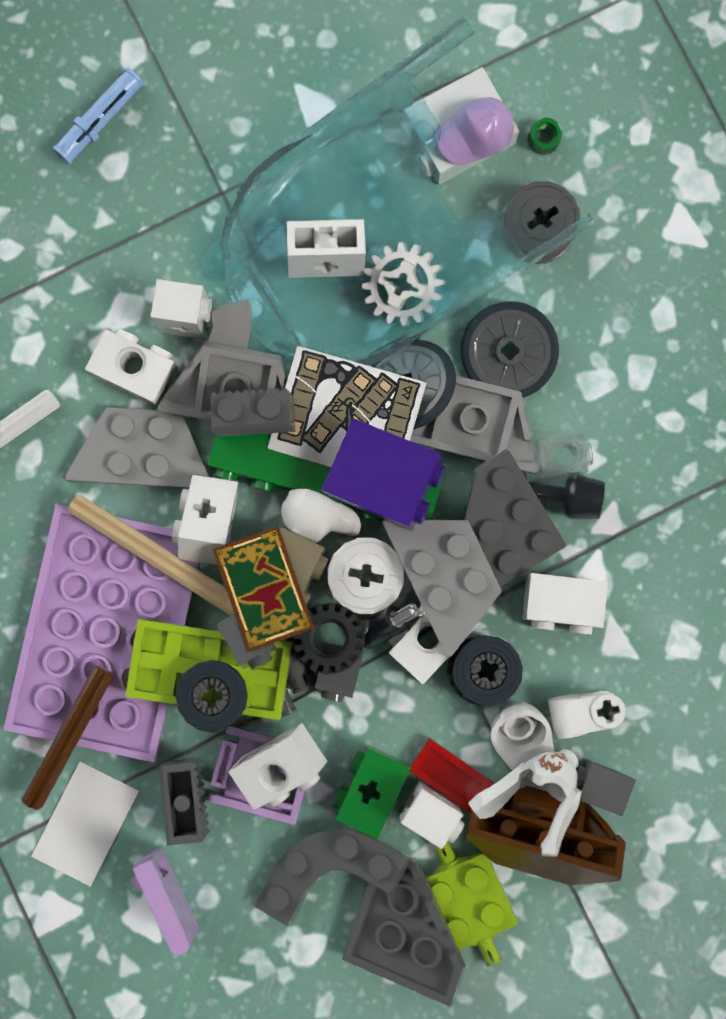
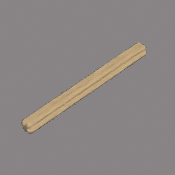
M77 495L72 500L68 508L69 513L228 615L234 614L224 586L187 562L178 559L176 555L84 496Z

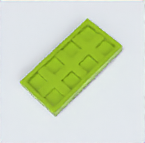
M138 619L125 697L177 705V687L184 673L197 663L215 660L226 662L237 669L246 683L248 697L246 708L242 715L281 720L293 642L283 640L275 642L274 645L277 650L270 653L273 659L252 671L250 666L244 669L239 666L220 631ZM209 684V690L202 692L201 695L202 700L209 701V707H215L216 701L223 699L222 692H217L215 685Z

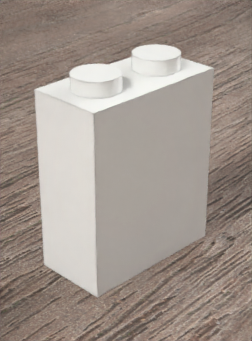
M483 67L404 109L403 124L400 125L403 136L409 145H416L421 154L418 157L421 168L427 177L433 175L438 185L490 158L486 157L461 165L453 164L441 154L435 141L438 129L469 101L482 97H492L502 101ZM515 123L513 137L505 149L516 143L519 130Z

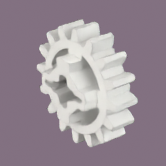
M405 242L398 243L397 252L391 246H385L384 258L378 255L371 257L376 264L375 268L364 269V273L371 276V281L363 283L362 288L369 289L372 295L365 299L366 304L376 303L378 305L374 311L375 316H380L385 312L388 313L387 323L393 324L397 317H400L401 325L408 326L410 316H413L417 323L423 322L422 312L425 310L430 314H434L436 309L431 304L432 301L443 300L444 298L443 295L436 292L437 287L446 284V280L437 279L436 274L443 267L442 265L432 266L430 264L434 257L432 252H427L421 256V246L418 244H414L410 252H408ZM404 258L399 268L393 271L385 270L393 261ZM419 264L427 275L428 285L424 284L419 276ZM408 275L407 282L418 290H403L400 293L401 287L396 282L391 281L390 278H405ZM380 284L384 285L388 292L389 298L387 302L381 293ZM414 297L423 299L416 307L403 310L408 300Z

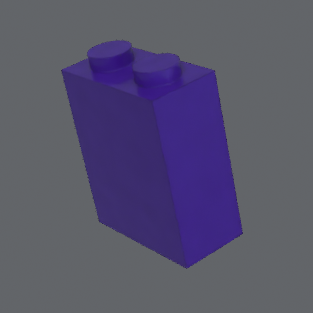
M352 418L322 491L328 497L413 531L416 523L422 525L430 507V503L425 500L431 487L438 488L446 467L441 465L443 459L440 453Z

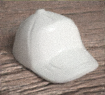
M293 489L289 491L286 500L282 504L281 514L284 525L291 532L314 543L319 542L330 531L349 536H357L359 534L361 523L355 511L313 490Z
M513 702L505 705L498 711L492 724L491 741L496 752L510 770L513 771L522 762H528V760L538 754L554 751L550 725L536 707L525 702Z

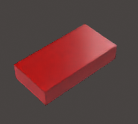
M430 737L410 765L411 773L470 814L472 808L468 803L478 793L486 790L493 784L486 776Z

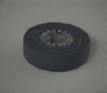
M484 635L470 639L459 649L454 658L452 674L456 687L465 698L477 705L493 706L504 703L516 693L522 682L523 666L519 654L510 643L499 637ZM482 660H486L488 664H497L498 669L493 672L495 679L489 681L486 677L479 678L477 672L481 670L480 662Z
M215 660L200 662L188 669L180 679L176 692L178 711L184 720L196 729L208 732L227 729L237 722L246 708L248 697L246 683L238 670L226 662ZM209 684L215 685V690L223 694V699L216 701L215 707H209V701L202 700V692L209 690Z

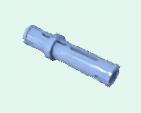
M126 68L82 117L77 116L72 121L74 126L51 148L62 161L70 165L73 159L89 142H96L101 129L144 86L142 79L132 69Z

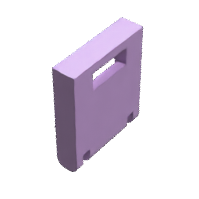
M234 725L229 726L225 733L238 736L240 739L239 742L223 739L210 784L225 789V793L223 795L218 792H209L207 801L295 825L304 791H300L297 787L294 802L284 800L272 808L267 803L254 811L228 772L242 756L275 737ZM275 765L279 772L285 774L281 767Z
M160 847L144 855L133 867L135 876L132 878L137 892L143 891L170 951L174 955H181L189 949L198 931V923L163 848Z

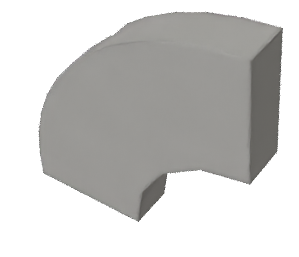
M249 298L212 308L213 327L210 337L206 341L247 349L252 330V310ZM200 348L188 353V363Z

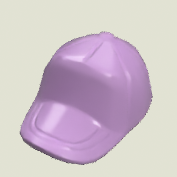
M482 97L473 99L459 109L438 129L435 135L436 145L449 162L458 165L493 156L510 144L514 132L513 117L506 104L496 98Z

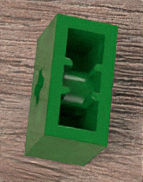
M370 745L367 746L365 752L358 750L348 770L354 774L349 787L341 785L332 804V807L338 809L335 820L378 840L411 769L410 764ZM373 780L376 782L375 786L379 794H371L367 800L363 798V790L359 786L361 784L368 785Z

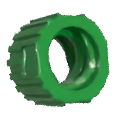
M543 117V119L533 123L527 140L532 151H535L536 154L547 155L552 154L558 148L562 138V131L558 122L554 119ZM542 129H547L551 132L553 139L548 143H542L537 139L536 134Z

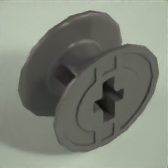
M550 181L532 182L521 187L511 197L502 220V237L507 248L518 259L530 264H547L559 259L569 249L580 226V209L574 196L563 186ZM549 216L551 217L546 227L540 224L534 229L530 230L535 221V218L538 222H541Z

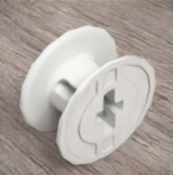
M356 538L344 543L334 553L328 567V584L334 598L341 605L357 614H374L388 608L398 598L404 584V567L398 554L387 543L375 538ZM362 566H370L371 573L383 576L382 584L370 581L369 587L360 586L361 581L359 578L348 576L350 569L362 571Z

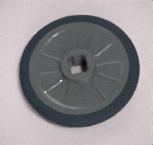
M516 301L499 302L480 311L468 324L461 342L462 365L469 379L520 391L523 398L534 394L549 381L555 371L559 358L558 337L548 318L533 306ZM509 341L519 350L518 354L512 357V360H507V357L501 354V348H504Z
M407 340L397 343L382 352L371 365V367L426 382L413 430L423 427L436 419L445 410L453 396L456 385L454 364L444 349L430 341Z

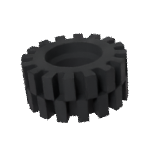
M321 603L308 609L314 629L293 636L294 648L300 660L309 669L322 674H337L350 668L360 657L365 642L364 629L359 618L349 608L336 603ZM324 623L337 624L345 634L344 645L336 653H323L315 645L314 634L317 628Z

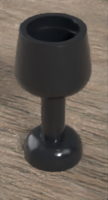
M521 470L525 478L527 479L526 473L523 470ZM573 474L567 478L564 487L528 482L538 499L562 502L561 509L567 518H600L605 492L604 481L581 474Z

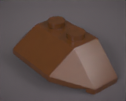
M530 786L519 788L493 817L480 819L471 809L466 838L494 864L570 886L616 882L622 878L626 842L619 834L616 835L608 823L586 802L579 801L578 809L561 841L557 857L542 856L541 844L550 830L559 805L562 803L552 797L547 791Z

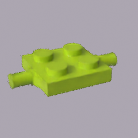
M449 841L443 847L444 850L433 844L442 864L434 872L426 875L458 949L461 950L468 946H479L487 967L493 966V960L495 964L499 963L502 958L492 939L498 933L519 925L492 861L483 852H478L469 857L456 858Z

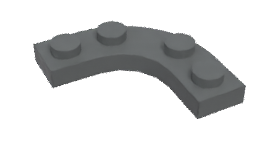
M353 830L319 832L299 841L282 856L272 871L255 907L282 924L290 926L293 924L309 890L318 878L337 870L355 874L386 893L394 894L411 858L386 843L362 832Z

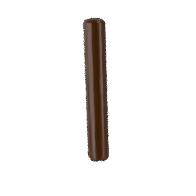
M95 666L89 674L22 797V803L27 807L39 810L45 804L113 679V674L107 669Z

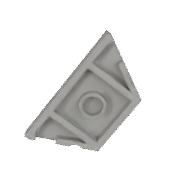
M205 341L161 398L157 411L211 421L210 395L213 392L217 395L221 391L227 394L230 390L234 394L238 390L242 394L244 390L250 393L253 389L256 392L262 389L266 392L268 388L272 391L278 388L281 391L286 387L288 380L281 355Z
M456 375L455 390L445 410L429 424L414 429L410 438L411 442L421 446L486 462L505 449H508L520 470L536 475L538 471L531 443L532 438L529 424L525 416L523 397L520 391Z
M106 407L66 473L65 480L68 482L189 489L192 475L209 477L184 415L157 410Z
M386 520L382 521L441 647L448 658L455 653L500 595L502 590L468 520H424L422 525L416 523L413 531Z

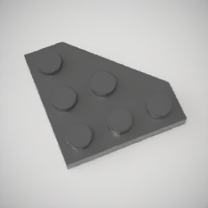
M505 449L474 469L470 483L471 490L467 505L464 506L461 520L469 521L499 586L502 587L567 545L508 449Z
M411 858L394 894H388L373 884L367 883L342 960L450 1007L454 1003L466 964L419 860Z

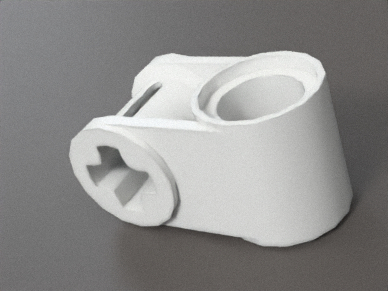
M608 691L563 695L547 700L555 739L572 738L589 732L613 729L618 727L626 716V708L623 701ZM605 700L614 706V710L609 711V718L606 719L603 715L597 713V709L603 708V701Z

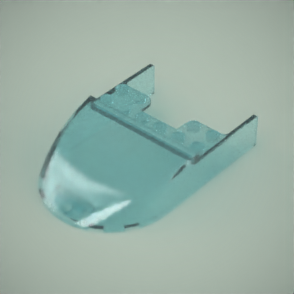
M464 16L459 17L269 156L256 167L236 194L238 196L229 217H226L222 233L221 249H223L225 271L223 272V279L231 303L249 298L252 310L251 334L271 352L277 353L293 362L297 346H301L367 366L372 365L397 353L463 313L469 307L596 223L589 213L525 256L495 212L478 210L457 223L417 159L438 144L441 137V127L415 86L414 80L419 73L475 33ZM364 219L365 268H375L376 264L371 257L378 255L384 258L385 246H391L397 252L398 243L405 242L408 252H410L413 245L418 244L421 246V256L427 252H432L434 257L430 264L432 266L442 265L443 267L436 274L437 279L446 280V284L437 287L436 292L443 295L444 298L443 300L432 301L431 304L436 309L434 314H430L425 310L422 312L423 322L417 323L413 316H410L409 325L402 326L400 317H397L393 324L387 323L388 313L385 312L380 316H375L374 311L378 305L376 303L366 304L365 299L372 295L371 290L362 288L363 283L371 281V276H368L366 273H364V276L288 278L287 221ZM404 258L393 261L385 270L393 271L399 268ZM419 264V276L422 282L428 285L427 275ZM408 275L405 278H390L391 281L396 282L401 287L400 293L403 290H418L407 282ZM380 284L381 293L387 302L389 298L385 286ZM414 297L408 300L403 310L416 307L423 299Z

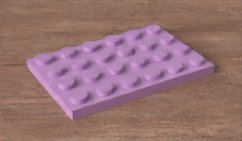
M55 504L3 730L53 741L92 669L95 666H100L113 674V679L76 746L154 763L157 760L169 703L125 697L138 619L186 626L194 592L69 513V507ZM118 518L178 557V544L172 543L173 529ZM183 560L199 570L200 562Z

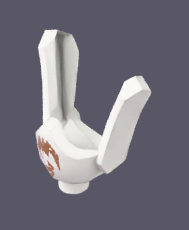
M568 749L538 754L528 760V762H522L491 787L478 793L468 804L480 819L493 817L519 788L529 785L547 791L552 797L562 803L559 805L550 830L541 844L542 856L557 857L565 831L578 809L582 792L577 788L576 768L579 763L578 758Z

